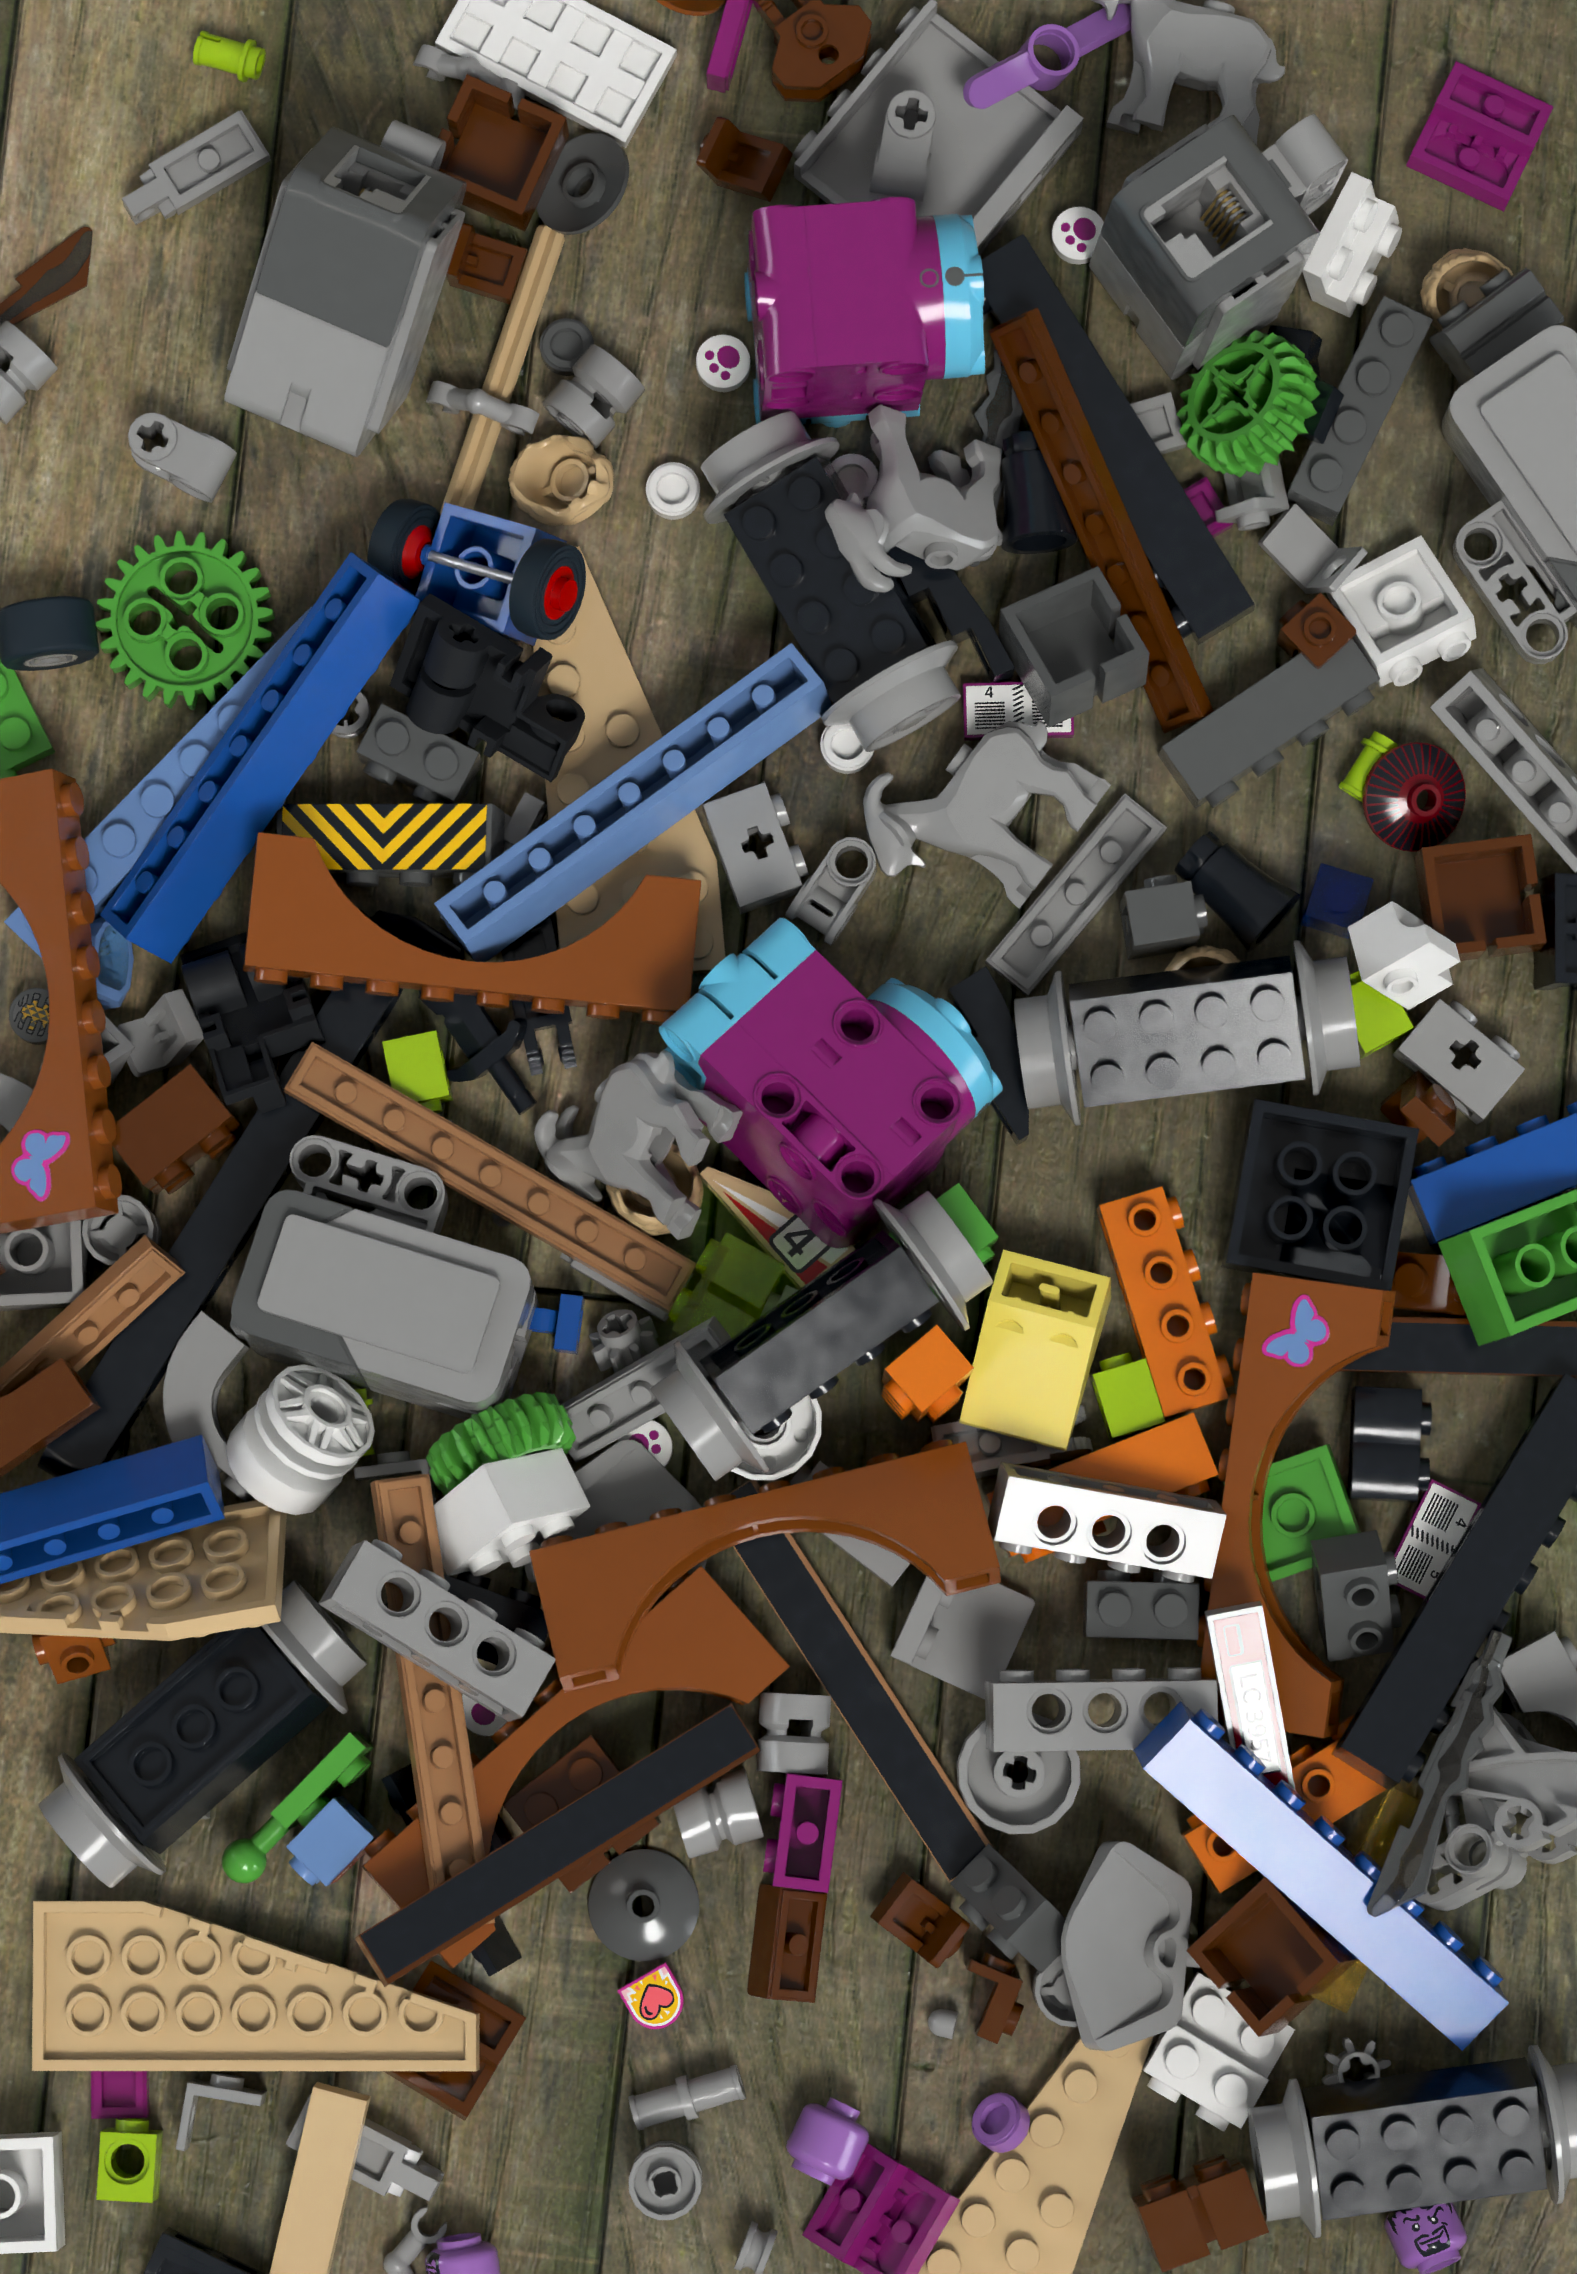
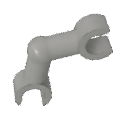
M423 44L413 62L415 66L429 69L426 77L436 81H444L446 77L464 81L468 74L512 93L514 109L518 110L517 107L521 98H524L526 94L517 86L518 83L508 78L498 77L483 67L477 59L448 55L441 49L431 45Z
M441 381L432 382L426 399L427 403L444 406L443 412L459 414V411L462 410L473 414H480L501 423L500 425L503 428L522 436L525 435V432L533 434L539 417V413L530 408L507 403L489 395L482 389H462Z
M428 2205L419 2208L414 2213L410 2231L395 2249L385 2256L383 2268L387 2274H414L410 2264L427 2244L436 2243L446 2233L447 2222L443 2223L438 2231L431 2235L424 2234L419 2229L418 2222L428 2210Z

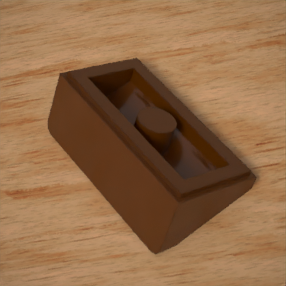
M772 1884L760 1885L747 1986L749 1995L765 1999L815 2003L827 1893L777 1887Z

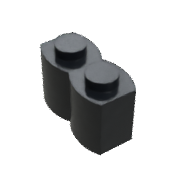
M1355 1386L1352 1389L1348 1463L1349 1499L1414 1503L1418 1501L1419 1491H1428L1429 1458L1420 1457L1421 1435L1430 1436L1431 1402H1422V1389Z

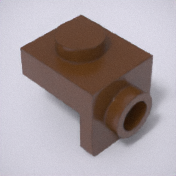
M717 117L710 133L704 137L701 143L700 154L696 163L717 186L771 202L793 153L784 144L741 132L729 119Z
M463 223L446 274L449 285L511 304L528 251L526 248L477 234L473 225Z
M1320 592L1308 604L1300 600L1279 620L1283 627L1280 629L1277 644L1291 658L1300 652L1315 668L1319 669L1355 637L1356 629Z
M1419 1070L1381 1103V1112L1393 1124L1419 1129L1417 1144L1421 1143L1428 1136L1439 1147L1455 1133L1457 1107L1453 1099L1441 1086L1432 1084Z
M1398 1252L1391 1289L1396 1291L1394 1309L1441 1312L1467 1317L1443 1255Z
M905 1872L902 1873L870 1915L879 1925L918 1953L935 1968H939L945 1959L958 1951L963 1942L964 1934L970 1927L968 1921Z
M985 1952L982 1961L970 1957L966 1965L968 1971L995 1982L975 2033L981 2038L998 2044L1002 2033L1009 2036L1013 2035L1020 2019L1024 2005L1015 2002L1023 1980L1012 1975L1016 1967L1015 1964Z

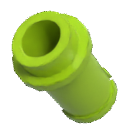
M202 30L194 46L193 63L194 65H203L236 74L240 82H247L249 78L258 80L265 63L266 52L264 48L257 47L256 40L248 39L246 43Z
M1376 731L1372 733L1369 739L1363 738L1361 744L1364 746L1363 750L1343 782L1338 786L1342 791L1362 803L1365 781L1372 766L1384 753L1398 746L1397 743Z

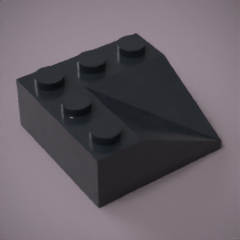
M1254 1099L1249 1106L1221 1267L1249 1273H1269L1391 1290L1419 1129Z

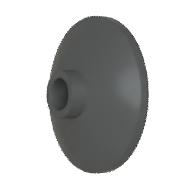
M601 133L583 134L565 143L536 207L539 217L549 228L565 235L581 234L595 228L610 216L621 201L629 179V161L622 146L610 136Z
M652 1849L631 1850L613 1858L612 1862L597 1874L591 1886L588 1900L589 1918L601 1942L617 1955L634 1961L657 1960L677 1951L691 1936L698 1920L700 1907L696 1884L685 1866L674 1857ZM647 1895L653 1900L654 1910L649 1916L642 1917L634 1912L632 1905L637 1896Z

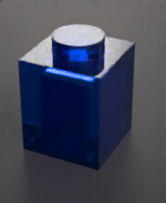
M1321 863L1314 874L1300 924L1351 940L1348 926L1362 919L1374 879Z

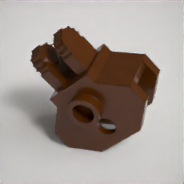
M752 0L754 7L774 33V44L777 46V51L772 66V85L784 101L821 102L862 71L871 41L870 31L872 22L859 5L824 4L821 0H791L798 10L785 19L773 0ZM825 60L834 61L832 64H825L824 62Z

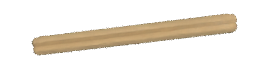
M539 225L536 228L482 390L489 395L507 403H510L565 241L564 234L552 230L547 225ZM473 414L440 510V515L445 502L471 510L474 509L502 427L501 423L480 414Z

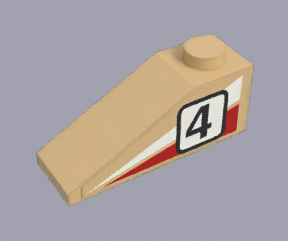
M709 1166L700 1173L702 1182L798 1290L855 1250L853 1246L856 1244L838 1249L823 1243L797 1215L788 1211L766 1189Z

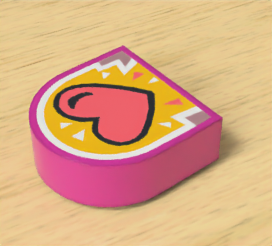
M667 1962L617 1990L633 2019L649 2029H661L671 2025L679 2017L683 2008L684 1996L682 1989Z

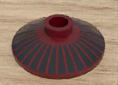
M1409 742L1393 747L1375 762L1365 781L1363 810L1369 827L1383 843L1402 851L1417 852L1423 847L1438 845L1453 832L1464 810L1466 790L1462 772L1455 760L1437 746L1422 742ZM1422 790H1426L1428 792L1427 803L1422 809H1419L1416 802L1417 796Z

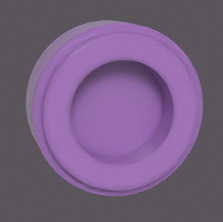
M994 2093L986 2097L977 2106L972 2117V2132L975 2138L988 2149L997 2153L1011 2151L1020 2145L1026 2137L1030 2126V2116L1027 2108L1007 2093Z

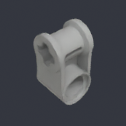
M905 90L898 93L890 101L881 144H878L869 192L894 197H907L923 202L932 155L929 152L936 119L935 106L925 93L918 90ZM906 110L917 112L916 119L918 122L915 124L914 130L903 128L904 119L902 118H904Z
M155 412L145 413L136 418L128 432L132 457L138 466L172 483L183 492L205 502H213L237 455L236 451L224 442L208 434L194 431ZM157 433L162 434L165 447L155 446L151 452H147L143 438L153 440Z
M846 837L837 841L831 847L815 873L801 887L785 916L791 920L797 917L824 934V942L831 946L850 921L857 909L858 902L874 880L877 872V861L872 847L866 841L857 837ZM847 851H858L868 861L866 871L857 878H846L837 871L836 863L838 858ZM811 904H816L817 906L824 909L833 916L829 917L825 915L824 913L813 907Z

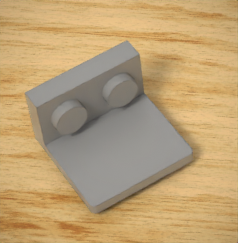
M926 1576L890 1657L985 1700V1681L1000 1680V1670H1006L1035 1606V1602L1032 1598L999 1583L946 1596Z

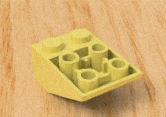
M1003 1249L987 1302L972 1365L974 1369L969 1378L959 1423L1067 1452L1110 1305L1111 1277Z

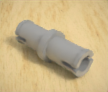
M736 2064L731 2065L729 2068L689 2079L687 2074L675 2078V2084L636 2096H628L631 2113L639 2131L645 2129V2127L683 2116L688 2121L699 2118V2111L735 2100L746 2099L743 2081Z

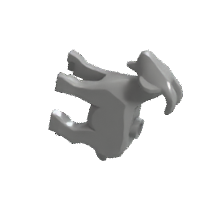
M1091 0L1105 8L1108 21H1111L1115 16L1118 4H1130L1132 74L1124 98L1112 108L1106 124L1107 128L1138 135L1140 125L1143 124L1150 129L1162 132L1168 100L1175 83L1198 91H1215L1220 97L1222 110L1219 117L1210 122L1208 127L1211 128L1221 120L1235 115L1257 145L1260 121L1255 104L1257 87L1260 83L1278 81L1285 74V66H1279L1273 40L1266 35L1253 19L1235 15V8L1233 6L1215 0L1205 1L1203 7L1176 0Z
M878 405L868 413L871 429L874 432L870 436V444L880 461L877 482L869 495L866 509L861 506L857 493L853 492L849 494L846 501L841 499L833 500L824 511L839 551L850 563L858 582L870 591L883 593L892 590L894 582L891 578L883 576L880 572L892 577H904L911 574L912 567L910 565L897 562L887 555L895 546L924 559L925 563L934 569L949 568L957 571L968 567L974 562L989 559L996 550V547L1001 546L1003 541V533L997 526L994 506V493L1000 485L1002 449L977 439L964 447L966 461L972 468L971 479L968 471L961 468L960 456L943 450L934 451L928 457L930 468L936 476L919 473L906 440V414L883 405Z
M1038 720L1036 725L1031 727L1021 722L1008 721L986 733L974 749L964 743L945 769L953 775V778L936 798L885 805L880 799L884 788L893 780V775L887 772L877 776L868 785L863 798L867 836L880 870L886 876L895 877L910 865L925 868L926 863L912 848L915 840L918 839L942 850L966 856L983 865L1003 883L1008 899L1020 909L1053 865L1021 842L1008 828L1026 802H1028L1031 794L1054 797L1063 805L1070 827L1077 832L1111 784L1075 763L1060 762L1048 756L1042 750L1047 743L1048 736L1044 722Z
M663 1050L660 1054L641 1052L631 1061L611 1070L609 1077L599 1085L595 1092V1101L598 1104L589 1134L573 1137V1122L579 1111V1108L575 1105L566 1108L559 1118L555 1110H548L543 1113L536 1124L534 1136L539 1152L544 1159L546 1174L549 1179L588 1201L599 1202L603 1197L595 1185V1179L612 1187L635 1192L650 1201L658 1221L666 1225L670 1233L677 1240L692 1235L702 1210L690 1202L687 1196L678 1190L666 1170L663 1160L668 1155L674 1139H676L680 1155L687 1166L697 1165L703 1160L710 1140L702 1133L704 1126L699 1119L707 1124L708 1131L717 1143L732 1139L743 1112L713 1092L698 1090L689 1084L685 1077L675 1069L672 1054L667 1050Z

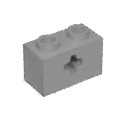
M764 782L703 804V812L740 914L797 895L802 887L800 878L809 875L799 845L796 844L788 847L781 827L790 824L780 793L770 796ZM758 834L762 842H772L766 847L767 857L759 860L753 851L746 853L743 851L749 847V837Z
M1439 999L1393 1053V1056L1413 1073L1419 1070L1432 1084L1441 1086L1451 1096L1457 1109L1478 1125L1525 1070L1517 1062L1521 1055L1501 1037L1495 1035L1490 1040L1475 1028L1474 1025L1478 1022L1477 1018L1463 1005L1454 1000L1447 1005L1443 1000ZM1464 1046L1468 1047L1473 1052L1469 1057V1062L1475 1068L1473 1069L1467 1064L1460 1069L1455 1068L1451 1063L1455 1058V1054L1449 1047L1456 1051L1461 1050Z

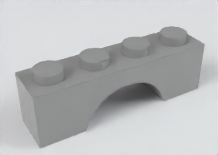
M1550 1631L1507 1653L1501 1672L1504 1691L1515 1711L1520 1713L1540 1711L1555 1715L1567 1722L1577 1732V1650L1570 1639L1565 1636L1559 1640L1556 1632Z

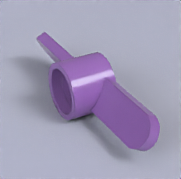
M1118 4L1116 14L1111 21L1107 20L1105 8H1102L1067 28L1056 24H1046L1037 28L1017 53L975 74L966 81L963 89L966 103L974 108L985 109L1027 86L1039 91H1048L1056 88L1076 67L1079 57L1131 30L1130 5ZM1033 45H1045L1055 51L1061 62V70H1049L1042 66L1034 55Z

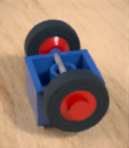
M414 499L394 501L379 517L373 529L368 547L367 562L393 578L421 601L431 593L501 636L535 646L536 639L554 640L565 633L574 621L584 596L586 567L583 556L576 547L540 529L446 502L440 515L435 507L425 502Z

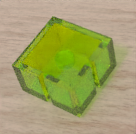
M726 1232L720 1243L711 1238L695 1266L697 1272L702 1274L699 1283L693 1291L684 1287L668 1314L669 1320L675 1323L672 1328L674 1337L677 1338L683 1335L685 1332L715 1316L732 1338L760 1318L771 1291L775 1292L785 1274V1264Z

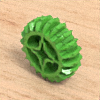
M1255 330L1249 337L1242 336L1234 340L1231 346L1223 349L1205 363L1199 373L1188 374L1193 384L1190 389L1180 393L1185 406L1176 413L1183 424L1179 433L1183 436L1184 441L1188 443L1187 447L1191 449V453L1201 462L1216 472L1219 471L1222 474L1228 472L1239 478L1246 471L1259 475L1265 462L1278 466L1279 454L1283 450L1294 451L1292 441L1298 434H1308L1304 421L1317 414L1311 403L1320 394L1314 383L1317 374L1305 358V354L1294 344L1289 343L1285 338L1277 336L1273 332L1268 335Z
M536 1392L532 1395L523 1394L516 1399L508 1398L503 1403L495 1406L490 1405L486 1410L478 1414H472L471 1418L462 1423L455 1424L451 1431L442 1434L439 1440L433 1443L426 1457L430 1467L429 1473L438 1490L445 1496L483 1464L562 1448L564 1453L567 1454L576 1439L572 1429L573 1423L564 1406L560 1405L555 1394Z

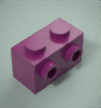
M787 1773L786 1784L774 1783L770 1816L781 1817L779 1839L767 1838L763 1872L774 1873L773 1886L823 1893L829 1892L842 1779Z

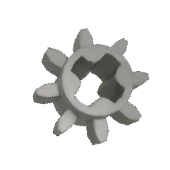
M620 1309L608 1313L599 1321L597 1325L598 1332L589 1335L594 1347L592 1354L600 1371L612 1367L614 1373L659 1348L657 1342L658 1334L651 1317L647 1316L638 1321L636 1314L632 1310Z
M1344 2037L1342 2045L1345 2051L1338 2056L1332 2053L1324 2054L1325 2059L1333 2064V2074L1326 2075L1321 2080L1325 2085L1352 2082L1350 2079H1343L1342 2073L1350 2069L1349 2060L1353 2057H1356L1363 2065H1370V2071L1362 2074V2080L1380 2078V2070L1389 2067L1391 2061L1385 2058L1375 2060L1371 2057L1375 2049L1374 2041L1369 2039L1364 2043L1362 2050L1354 2049V2045L1348 2037Z

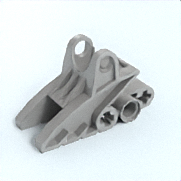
M1480 1699L1477 1702L1475 1710H1482V1704ZM1494 1706V1725L1482 1738L1485 1749L1469 1762L1468 1789L1449 1797L1447 1800L1444 1818L1448 1838L1446 1842L1437 1846L1427 1893L1415 1898L1418 1902L1437 1910H1454L1493 1889L1506 1890L1515 1887L1526 1874V1857L1528 1856L1542 1863L1557 1864L1577 1854V1752L1563 1751L1537 1743L1520 1720L1507 1713H1499ZM1465 1735L1456 1746L1461 1759L1469 1741ZM1461 1762L1441 1769L1443 1778L1437 1792L1440 1796V1801L1448 1787L1458 1779ZM1458 1803L1463 1804L1466 1820L1464 1825H1460ZM1516 1813L1529 1817L1521 1828V1835L1517 1833L1511 1835L1510 1828L1517 1824ZM1550 1835L1555 1836L1554 1844L1556 1847L1552 1851L1544 1847V1845L1552 1842ZM1423 1854L1412 1860L1406 1869L1404 1879L1406 1890L1410 1888L1416 1878ZM1440 1872L1446 1876L1440 1878V1880L1438 1881V1887L1440 1890L1436 1893L1434 1891H1431L1430 1888L1434 1887L1437 1884V1878L1435 1874Z

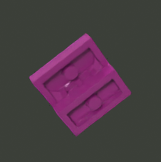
M1456 61L1406 166L1504 212L1554 106Z
M867 2143L853 2175L846 2180H834L802 2236L863 2274H918L960 2199L897 2159Z

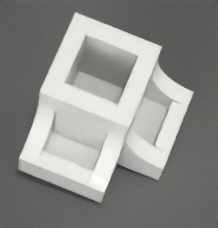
M1391 901L1348 926L1361 980L1407 1010L1453 985L1449 968L1461 962L1456 944L1424 924L1423 920L1397 903Z

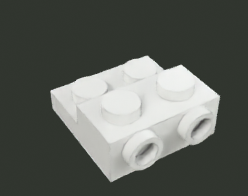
M1351 172L1302 270L1311 300L1349 318L1357 304L1364 306L1370 299L1377 283V275L1373 273L1382 256L1389 258L1392 255L1402 234V228L1398 226L1399 219L1396 207L1376 198L1372 181Z
M1422 535L1354 569L1335 592L1326 593L1332 605L1355 627L1356 634L1353 640L1380 677L1378 682L1380 688L1390 682H1393L1395 686H1405L1413 682L1422 673L1423 665L1439 657L1447 662L1460 658L1470 649L1471 641L1477 638L1472 612Z
M1196 1972L1184 1993L1180 2021L1171 2030L1160 2034L1145 2060L1142 2070L1152 2076L1147 2086L1167 2099L1176 2103L1180 2095L1183 2094L1200 2104L1195 2115L1224 2132L1229 2123L1241 2129L1248 2118V2108H1252L1256 2104L1269 2081L1267 2079L1295 2029L1287 2025L1279 2033L1258 2037L1227 2000L1226 1997L1232 1992L1226 1988L1218 1989L1211 1979Z

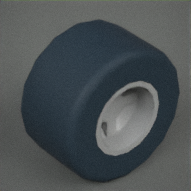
M74 596L44 597L13 603L0 609V660L7 669L39 671L64 668L89 661L99 653L94 608L88 599Z

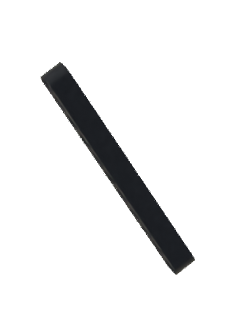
M344 982L343 990H332L316 1015L324 1041L314 1043L356 1067L397 1002L403 988H399L398 996H379L365 993L366 984ZM309 1046L295 1050L278 1077L283 1091ZM286 1093L284 1094L287 1105L263 1114L260 1113L259 1109L256 1111L169 1251V1254L180 1263L185 1273L116 1336L86 1384V1387L101 1408L52 1441L39 1462L38 1467L53 1477H58L103 1464L113 1459L166 1374L168 1363L179 1339L201 1310L205 1311L258 1226L269 1198L279 1192L292 1171L289 1163L292 1148L302 1138L315 1134L325 1118L323 1114Z

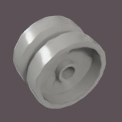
M1032 1713L1034 1720L1039 1725H1047L1053 1722L1051 1719ZM986 1720L981 1721L964 1739L956 1761L957 1786L967 1808L985 1825L1008 1834H1034L1056 1824L1073 1805L1081 1783L1080 1758L1076 1751L993 1752L986 1749ZM1014 1761L1023 1762L1028 1769L1026 1779L1020 1783L1012 1782V1779L1007 1776V1768L1010 1764L1014 1765Z

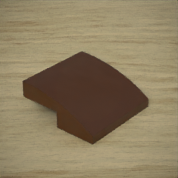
M431 1960L413 1988V1991L480 2013V2070L383 2072L465 2121L522 2027L526 2017Z

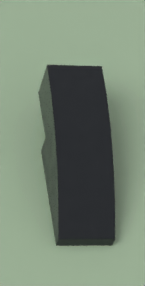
M985 966L950 988L947 997L969 1024L971 1034L982 1048L991 1069L1003 1086V1091L990 1105L1018 1146L1026 1141L1029 1135V1109L1023 1085L1017 1031L1005 1000L988 968Z

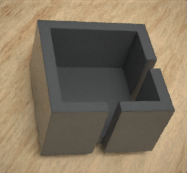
M1098 566L1000 609L998 638L1048 728L1092 709L1093 698L1096 695L1103 704L1146 684L1150 653L1127 614L1120 616L1121 604Z

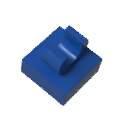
M561 1294L559 1311L536 1308L529 1329L532 1332L555 1334L554 1350L556 1352L578 1355L585 1304L584 1297Z

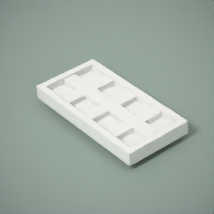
M458 0L435 41L436 48L441 49L448 55L477 59L483 67L498 77L508 78L518 83L517 86L526 93L525 96L596 133L610 136L624 148L628 146L677 57L676 48L584 0Z

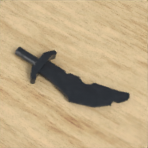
M360 910L383 930L408 944L437 955L464 960L463 947L417 917L381 910L377 911L374 916H368ZM419 990L418 998L436 1015H443L445 1017V1026L469 1059L462 1066L447 1071L446 1074L449 1081H471L483 1077L489 1072L519 1115L537 1104V1101L506 1059L521 1047L526 1033L527 1020L520 1017L511 1020L506 1031L501 1034L484 1006L476 1005L477 996L454 994V1002H435L421 999V990Z

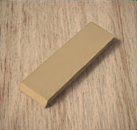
M316 2082L313 2086L270 2274L330 2273L371 2096Z

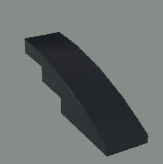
M869 496L863 498L862 507L864 509L867 507ZM896 546L893 547L887 555L897 562L912 567L911 574L898 577L912 603L916 604L924 599H928L947 641L954 640L958 644L970 638L991 683H1001L1011 679L1015 670L1011 659L989 619L957 574L949 568H931L925 563L924 559Z

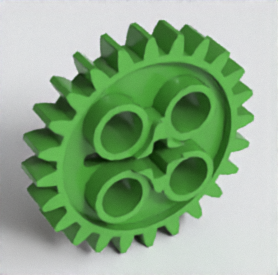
M177 531L174 546L166 547L162 538L156 535L154 536L155 552L148 554L137 544L134 546L138 562L134 566L121 559L117 561L120 570L125 575L121 581L114 578L105 579V584L115 595L114 598L98 599L97 604L100 609L110 613L111 617L97 621L96 627L100 632L109 633L112 636L104 640L100 647L104 653L112 654L119 652V655L113 659L109 666L114 673L130 669L124 681V684L130 690L144 682L143 697L146 701L150 702L159 691H162L164 704L167 708L172 709L178 695H184L189 709L195 710L198 694L204 693L209 702L214 706L217 703L216 689L223 686L229 691L235 685L233 679L237 675L243 677L250 670L247 666L250 660L257 662L264 655L257 647V643L273 642L274 636L272 632L261 627V624L274 620L275 613L272 609L259 607V604L271 597V593L268 587L252 588L262 575L257 567L244 572L241 571L247 560L243 551L234 554L229 559L226 558L228 554L226 540L221 539L210 550L208 549V541L204 532H199L193 545H187L182 531ZM191 571L197 574V584L189 593L176 594L170 591V581L178 572ZM151 588H156L183 614L189 616L193 613L199 627L210 637L222 644L223 651L221 653L214 652L189 627L185 625L179 627L172 613L148 595V591ZM222 606H232L239 612L236 623L224 630L212 627L210 620L213 612ZM153 611L160 614L161 623L155 632L149 635H140L134 632V621L141 613ZM192 646L202 651V659L194 669L185 671L175 667V656L182 648Z

